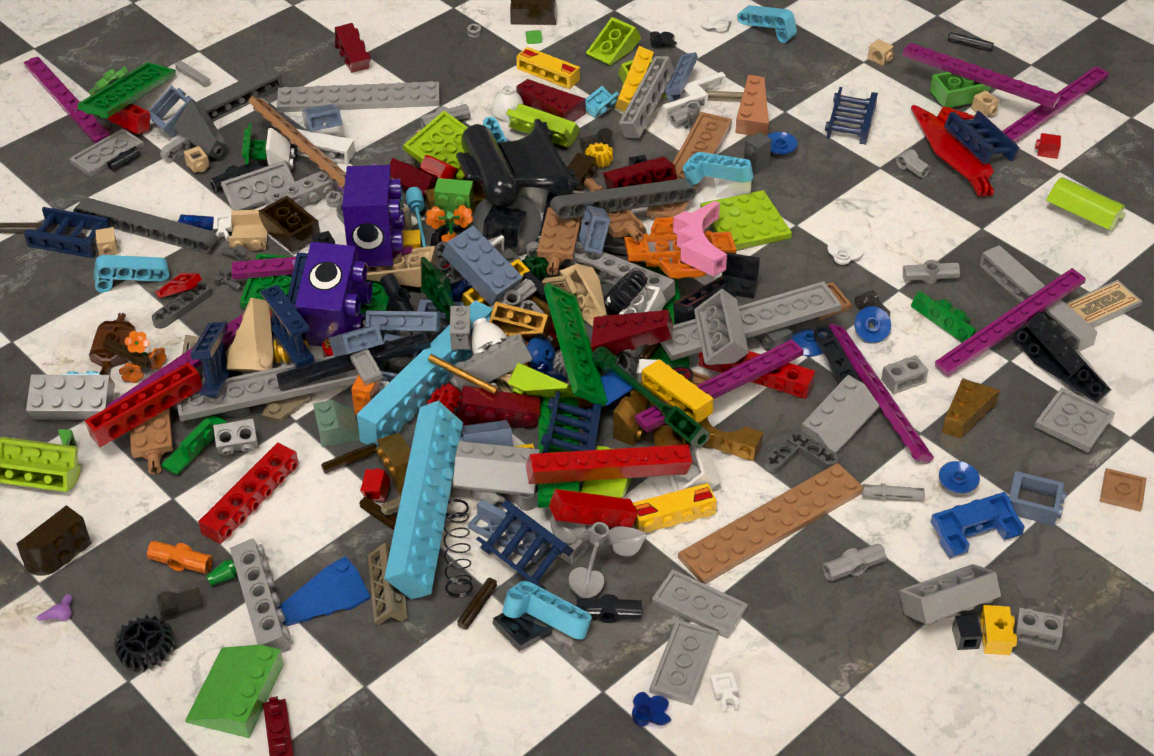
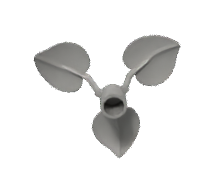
M553 514L551 517L553 534L566 544H573L577 538L582 540L590 534L589 540L594 545L588 570L584 567H577L571 571L568 579L571 589L583 599L597 596L604 586L602 573L591 571L598 546L603 545L607 540V543L612 545L613 551L623 557H631L640 550L647 536V533L629 527L619 526L609 530L608 526L602 522L595 523L592 528L585 532L586 524L556 521Z

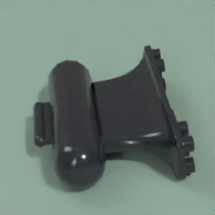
M535 119L533 130L524 138L514 141L497 142L492 131L481 124L471 125L463 131L461 145L464 153L458 152L456 154L458 163L468 181L478 180L486 199L495 207L506 208L513 205L520 194L519 187L541 188L552 192L556 196L576 194L573 193V188L579 187V179L574 177V170L567 168L551 141L552 132L547 130V122Z

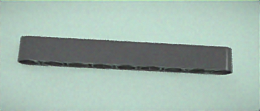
M677 179L557 196L551 200L550 207L560 219L584 216L587 205L603 208L606 213L689 201L695 197L696 190L686 179Z
M87 197L83 198L73 210V212L108 218L110 228L113 227L116 230L204 254L209 253L218 242V236L210 230Z

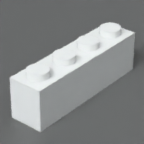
M297 129L333 162L348 165L355 154L354 139ZM291 143L292 148H295V155L309 157L299 150L300 147Z

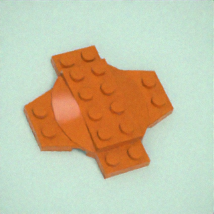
M674 217L655 218L650 235L645 233L643 240L640 242H635L632 237H624L628 261L640 262L646 260V267L659 266L669 278H699L707 275V273L681 261V248L677 247V234L673 233ZM707 230L704 233L708 241L717 249L736 254L737 249L731 232L713 233ZM667 241H674L673 249L675 251H669V242ZM647 242H656L655 250L657 252H650Z

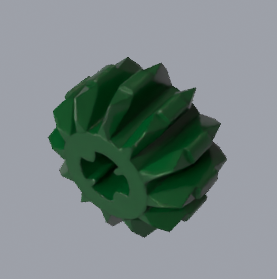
M532 254L531 257L526 256L522 260V263L530 270L534 277H537L539 280L549 277L547 273L549 263L544 257H537Z

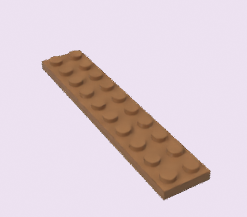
M700 112L673 161L678 179H685L683 166L693 154L698 152L717 153L732 124V119ZM700 181L698 184H696V185H692V186L695 188L696 191H697V189H698V187H699L701 181ZM691 200L650 206L646 210V216L654 219L674 217L686 211Z
M836 463L678 552V559L699 582L707 584L862 494V485L839 463Z

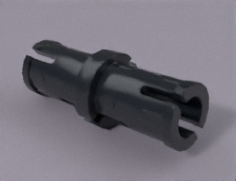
M134 146L128 151L119 153L114 159L107 161V166L111 171H114L122 165L129 164V161L140 156L141 153Z

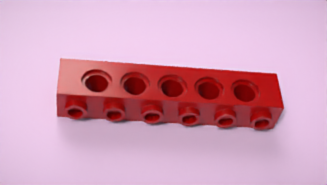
M749 351L748 354L735 363L707 365L704 362L703 352H699L698 366L724 373L761 354ZM787 363L750 382L807 399L814 384L815 370Z
M187 362L84 420L90 437L99 447H102L195 394L203 386L199 372Z
M277 442L198 521L201 534L221 545L284 482L285 478L297 469L299 465L297 452Z

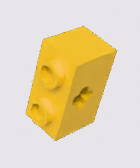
M983 605L980 624L983 635L984 654L1010 655L1012 648L1017 645V635L1013 633L1015 618L1011 616L1010 607Z

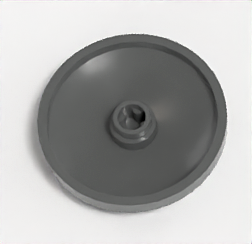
M519 195L517 201L510 207H507L512 209L518 208L527 212L520 227L519 243L517 247L504 244V250L509 248L516 255L526 253L527 244L538 241L542 223L540 213L535 205ZM486 198L475 208L472 215L473 222L471 223V226H474L482 235L484 220L492 207V204Z

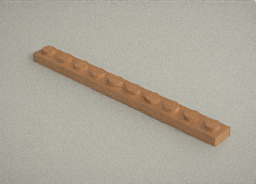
M251 96L248 102L254 106L253 109L262 113L264 119L272 122L271 125L281 130L280 133L283 136L288 137L292 144L300 147L299 150L302 153L307 154L311 161L319 164L318 167L321 170L329 173L328 176L338 181V185L344 188L346 173L268 103Z

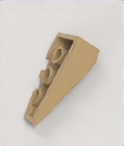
M435 246L413 249V253L404 256L401 253L397 254L394 258L393 266L367 267L366 280L380 282L383 276L393 273L400 285L421 287V257H425L437 266Z
M575 264L568 274L578 290L573 295L577 296L583 319L593 327L594 317L607 315L600 280L593 267Z
M250 298L242 317V323L235 333L236 337L228 349L226 366L228 370L249 374L272 369L273 362L269 305L265 300Z

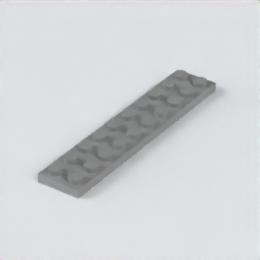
M439 82L278 88L277 112H302V109L335 104L340 110L440 106Z
M823 281L738 307L745 338H750L840 311L842 304ZM696 319L673 325L672 339L660 342L671 361L702 352Z
M329 356L325 358L315 359L314 363L337 356ZM294 364L227 378L217 396H199L198 391L177 403L180 422L352 385L359 374L355 369L280 391L276 374L295 369Z

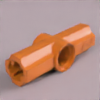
M151 541L148 546V559L167 563L173 570L183 571L185 568L206 574L212 568L213 557L211 555L193 551L190 546L184 543H177L176 546L158 541Z

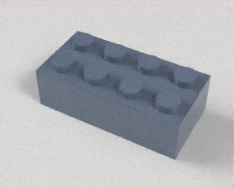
M474 226L448 241L442 253L446 260L490 306L504 297L508 290H512L519 285L523 278Z

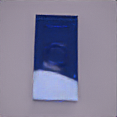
M181 214L178 222L212 231L214 217Z

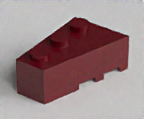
M353 22L335 27L334 47L340 49L339 55L341 57L344 56V63L350 72L368 69L371 57L369 52L365 50L364 41L360 39L358 28L354 27Z

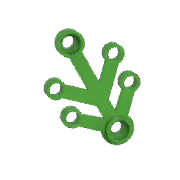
M125 66L117 72L114 68L103 74L104 77L95 83L96 86L91 88L88 93L92 95V93L98 92L108 86L109 82L124 76L128 69Z

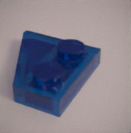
M465 278L451 292L455 302H461L463 293L472 288Z

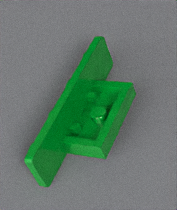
M248 123V129H244L242 159H245V164L247 165L249 158L257 161L266 160L267 140L251 139L252 124Z
M922 291L917 292L911 303V307L962 343L975 334L976 329L969 324L971 319L966 316L967 313L965 311L954 308L949 300H934Z
M211 415L208 419L205 418L180 443L181 446L162 463V468L178 475L215 438L213 425L224 424L227 421L215 415Z

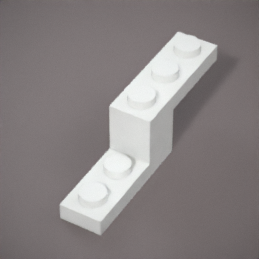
M720 72L687 83L682 94H680L679 100L663 105L662 119L665 122L669 121V114L686 107V103L690 100L698 101L700 103V110L707 108L708 94L705 90L718 91L724 89L725 74Z

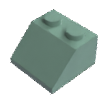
M334 400L313 403L322 447L360 440L354 409Z

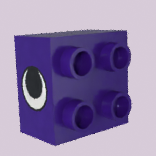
M390 165L347 166L342 203L346 244L356 246L359 261L367 262V267L393 266L394 251H403L405 218L404 209H400L402 184L401 179H392Z
M319 242L310 243L295 304L296 310L310 327V331L304 333L308 345L322 347V342L326 338L329 339V337L363 328L362 321L366 318L365 314L360 313L362 304L371 303L373 285L372 282H366L367 262L359 261L356 246Z

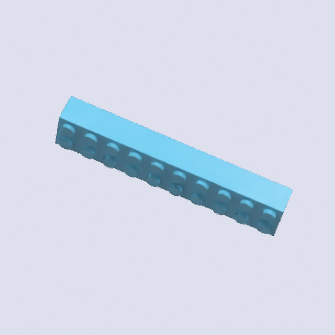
M476 300L470 305L471 335L473 331L472 323L480 318H486L489 322L493 308ZM450 325L430 343V348L424 349L357 413L361 442L366 445L375 443L378 447L377 439L399 433L402 427L414 418L420 407L425 406L427 400L432 398L431 394L437 388L441 389L443 384L446 386L453 378L451 372L428 361L430 354L454 366L459 362L469 360L474 355L471 346L470 349L451 350Z
M440 401L422 406L419 409L384 577L387 582L411 600L430 595L432 592L453 480L455 456L463 422Z

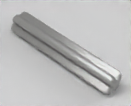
M180 60L175 63L177 70L205 87L210 85V78Z

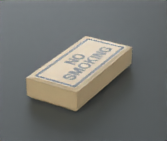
M570 275L545 278L542 281L544 286L550 283L571 294L578 291Z

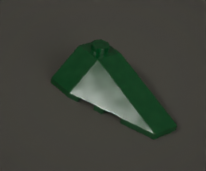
M421 257V291L441 313H445V317L450 322L451 306H454L450 279L425 257Z

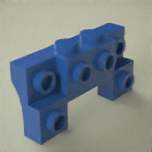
M1005 492L979 500L976 499L967 504L956 505L951 509L932 514L930 521L940 536V545L949 558L968 552L970 544L966 539L967 537L996 528L1002 538L1007 540L1023 535L1025 528Z

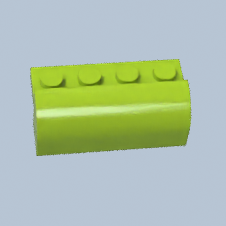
M518 104L516 110L508 108L506 112L507 117L510 119L509 128L529 134L533 130L534 120L540 119L541 122H547V130L552 132V143L567 148L574 143L580 131L579 126L575 122L522 104Z
M1064 177L1057 180L1046 201L1111 231H1113L1118 219L1123 220L1126 213L1122 212L1125 205Z
M0 437V483L68 492L75 486L81 470V464H78V447Z

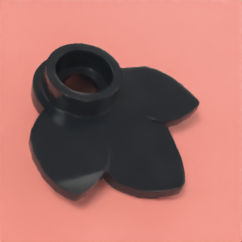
M653 31L650 33L651 45L655 47H662L663 44L677 45V42L672 40L674 34L671 32L659 33L658 31Z

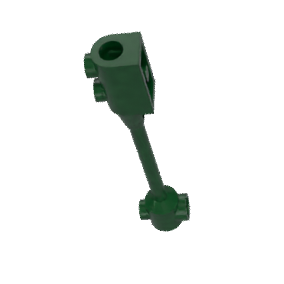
M601 346L594 350L592 362L606 373L614 371L654 404L665 419L663 421L690 444L699 448L708 441L709 431L676 405L673 407L657 398L618 365V357L606 347Z

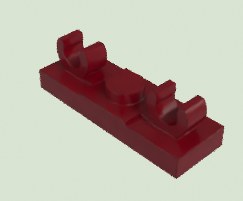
M278 696L271 697L269 702L263 703L269 755L294 756L286 699L278 700Z

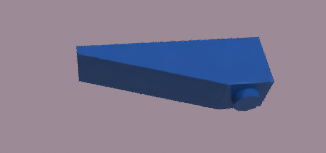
M344 556L324 568L278 606V608H281L286 619L283 621L284 626H291L310 621L318 615L325 614V616L332 615L333 611L354 609L371 599L358 570Z

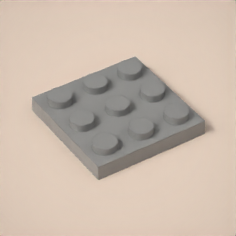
M1061 387L1037 419L1034 427L1089 453L1114 418L1115 412Z

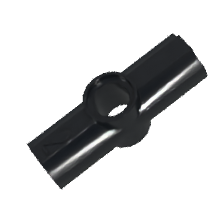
M254 160L249 162L248 165L245 164L240 167L232 165L228 167L225 173L209 180L213 191L216 193L223 190L221 186L223 181L261 169L259 162Z
M389 273L383 276L380 282L389 297L387 304L393 311H414L409 302L411 298L410 293L406 289L401 288L394 274Z
M611 594L603 595L600 599L577 598V607L588 612L592 618H599L604 623H614L618 619H641L642 600H622Z

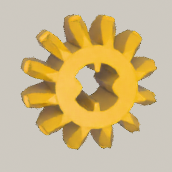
M595 142L594 145L589 144V147L586 148L585 155L596 157V165L603 169L604 166L609 167L610 163H612L613 151L608 144H603L602 142L597 144Z

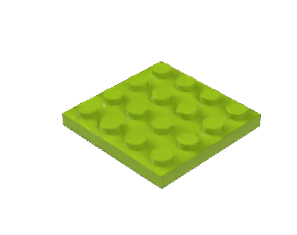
M444 110L407 141L402 149L420 163H422L424 156L427 154L458 168L459 171L455 180L466 179L456 154L458 152L464 153L461 137L463 131L468 127Z
M764 190L713 200L720 203L719 219L712 223V228L715 232H731L737 250L786 240L792 237L791 230ZM713 201L701 203L700 208L710 204Z

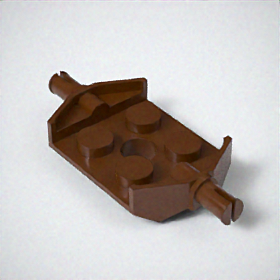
M118 313L117 320L104 321L97 328L89 358L91 362L102 367L101 375H108L110 368L128 363V360L102 347L103 340L116 338L113 341L128 348L124 340L126 337H129L131 331H136V328L129 321H124L126 318L124 313Z

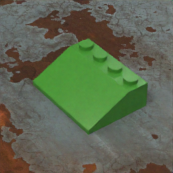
M260 644L222 647L185 722L250 738L263 710V703L267 701L284 665L281 649Z

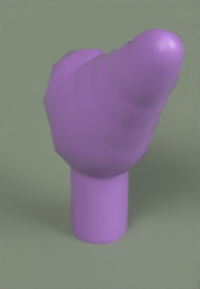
M66 594L61 603L41 613L36 619L38 621L49 619L68 620L72 615L69 605L73 597Z

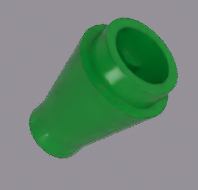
M232 559L224 560L212 572L206 575L211 586L236 578L237 571Z

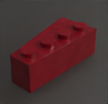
M526 79L516 86V92L522 98L525 106L572 122L586 114V98L530 79Z
M664 156L603 172L607 189L678 179L675 164Z
M669 310L594 317L591 338L592 352L604 346L614 355H619L620 351L627 349L633 351L641 345L647 344L650 346L671 340L673 322Z
M463 385L460 395L461 400L458 402V408L455 411V416L463 422V426L507 420L511 428L536 427L540 416V397L498 391L494 395L482 388Z

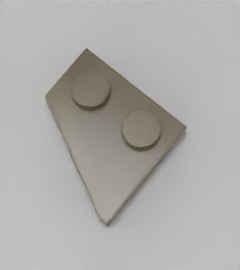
M311 394L269 402L262 413V419L282 423L289 415L296 413L299 410V406L305 402H311Z

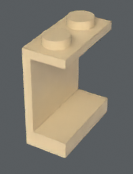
M233 210L231 212L233 231L232 236L228 237L230 249L240 245L247 251L267 250L268 231L261 222L259 210Z

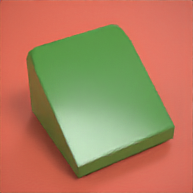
M531 30L525 32L527 44L542 43V31Z
M58 430L62 445L76 446L72 430Z

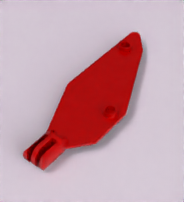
M912 105L911 110L935 154L967 178L978 197L992 196L994 189L988 179L994 173V170L990 163L983 164L944 127L945 122L917 105Z

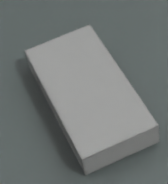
M368 348L350 355V359L365 386L383 379L382 373Z

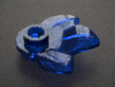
M541 360L538 363L534 361L532 369L557 380L562 378L567 381L563 373L553 371L549 368V365Z
M639 692L634 697V707L631 714L636 724L646 726L651 722L661 726L671 722L672 719L665 713L669 706L668 699L662 696L650 698L646 692Z

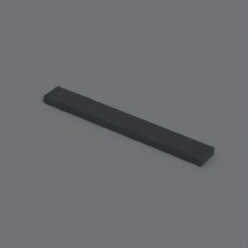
M426 331L385 342L368 348L374 361L379 363L427 349L431 346ZM357 352L340 355L276 374L280 391L355 370L350 355Z

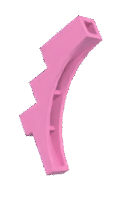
M716 201L692 213L684 211L674 216L673 233L677 234V247L681 248V261L713 277L726 270L727 254L712 245L704 235L705 230L719 219L720 203Z

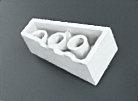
M645 285L642 291L630 302V305L619 314L661 311L666 303L661 288ZM644 345L639 346L638 349L633 351L630 349L624 351L626 354L630 353L631 357L636 360Z

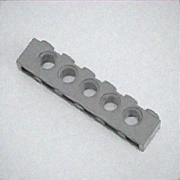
M669 56L654 57L623 114L619 125L625 138H640L675 72Z
M252 538L231 547V554L257 644L281 649V651L289 648L288 638L291 635L287 626L283 625V621L286 619L282 609L278 608L281 602L277 593L273 592V588L276 586L272 576L268 575L271 569L267 560L263 559L266 553L262 544L258 545L255 539Z

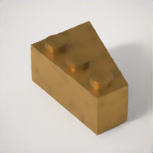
M495 302L489 322L501 328L507 338L520 333L524 340H529L535 337L548 338L553 320L547 314Z
M962 378L945 416L942 433L961 439L975 426V423L980 418L983 419L986 413L996 406L1000 390Z
M396 433L377 439L378 447L375 449L378 459L382 460L384 468H386L399 497H401L411 449L401 434Z

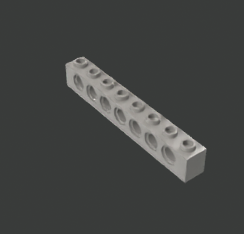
M578 241L573 260L565 259L561 263L565 267H570L577 263L593 267L599 280L612 286L630 270L638 268L648 278L646 285L661 288L666 303L675 295V280L603 251L601 254L586 251Z

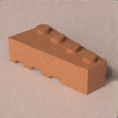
M748 75L736 118L735 133L753 136L761 132L767 136L769 119L765 78Z

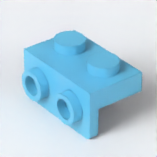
M603 86L599 87L586 98V111L594 118L599 114L603 115L607 111V107L615 105L619 93L616 91L612 95Z

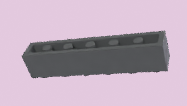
M269 66L196 103L204 107L212 122L249 105L248 101L251 96L261 99L277 91L278 88H283L281 74Z

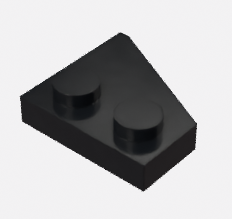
M501 613L494 617L492 622L518 651L549 636L553 630L550 625H546V627L534 623L535 619L523 615L518 618H510Z

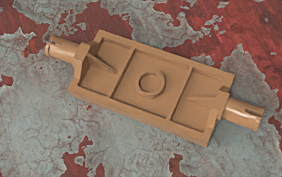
M588 178L584 181V186L590 192L605 190L593 178ZM630 210L607 213L611 219L607 232L613 238L630 235L635 242L643 240L645 226Z
M548 207L537 249V257H544L548 261L547 273L549 275H552L553 270V275H557L559 265L565 259L573 260L583 216L560 219Z
M170 408L130 430L133 458H145L148 461V472L153 475L155 474V468L157 474L161 472L160 460L164 453L173 451Z

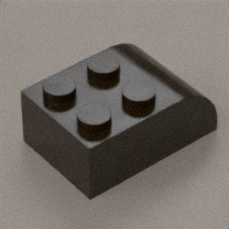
M511 0V25H556V0Z
M285 196L258 211L261 222L268 233L291 252L313 241L312 236L320 233L319 221L289 196Z
M67 505L16 543L26 571L37 576H45L58 571L92 544L84 518Z

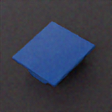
M614 371L601 377L608 403H605L607 406L634 389Z

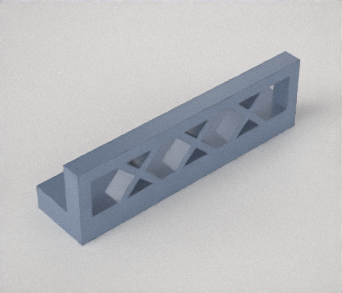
M696 52L681 55L674 70L675 72L665 89L669 103L679 100L680 94H682L698 59Z
M366 311V327L378 325L379 330L439 331V319H445V313Z
M481 499L477 504V515L469 522L468 529L489 539L493 531L497 529L506 517V512ZM518 518L516 521L513 520L506 529L505 535L500 537L497 544L506 548L510 540L521 528L520 524L522 521ZM483 520L488 523V526L479 527L476 524ZM533 529L531 532H527L521 540L523 544H519L513 552L523 556L536 539L537 532ZM550 542L543 543L539 548L540 551L530 561L537 564L550 549Z

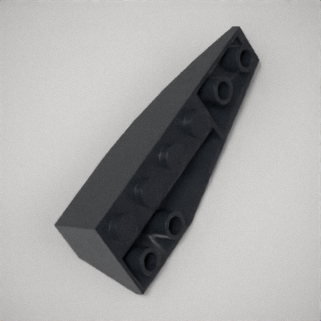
M1038 312L1012 337L1036 365L1094 402H1100L1112 390L1068 338L1041 312Z

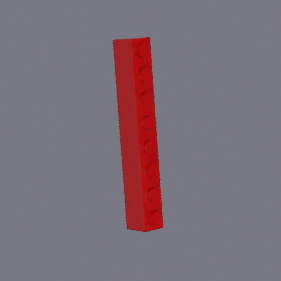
M687 444L530 454L525 467L529 484L682 475L687 474L693 461L689 445Z

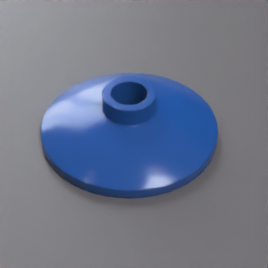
M774 132L767 135V137L772 139L771 152L788 154L797 148V139L789 133Z
M869 306L863 308L856 315L854 327L861 339L869 343H878L889 335L891 320L888 314L881 308ZM868 324H873L874 329H870Z
M802 329L792 335V340L804 349L803 356L815 357L822 354L814 340L813 329ZM821 332L818 334L821 338L825 337Z
M535 337L527 345L533 359L529 361L532 369L538 372L550 373L553 370L554 359L556 358L554 347L546 338Z
M948 462L939 471L941 484L946 489L955 493H969L975 490L980 482L977 470L965 462Z

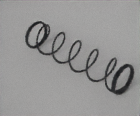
M461 499L449 500L448 504L461 502L467 508L464 512L453 514L446 512L445 522L447 519L456 523L467 521L469 519V515L466 514L469 510L468 503ZM467 515V519L463 521H454L449 518ZM444 522V531L447 533L443 540L447 548L444 559L448 564L445 568V576L449 580L445 590L451 596L463 597L470 594L473 590L472 577L463 574L450 579L447 576V568L452 566L464 569L471 566L472 563L468 559H457L449 563L446 554L448 550L456 553H465L471 549V546L467 543H457L448 547L445 540L448 534L456 538H463L468 536L470 531L467 528L459 527L448 532ZM457 529H465L468 531V534L455 536L450 534V532ZM462 544L469 547L466 551L450 549L453 546ZM466 560L470 563L466 567L451 565L453 562ZM466 576L470 578V581L464 578L457 577ZM451 583L469 584L470 590L465 593L456 594L450 592L448 586Z

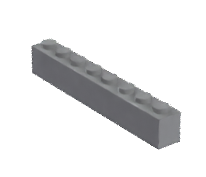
M1000 245L982 253L980 267L1020 303L1045 287L1040 280ZM1059 300L1042 312L1079 352L1094 345L1098 331L1062 300Z

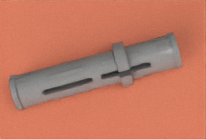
M883 483L881 485L862 484V497L880 498V500L893 498L924 501L925 498L924 488L886 486Z

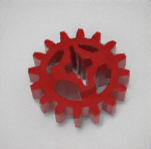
M449 383L446 386L443 384L441 389L437 388L431 394L432 398L427 400V405L440 401L454 414L453 410L458 408L457 404L461 400L459 398L461 393L455 386Z

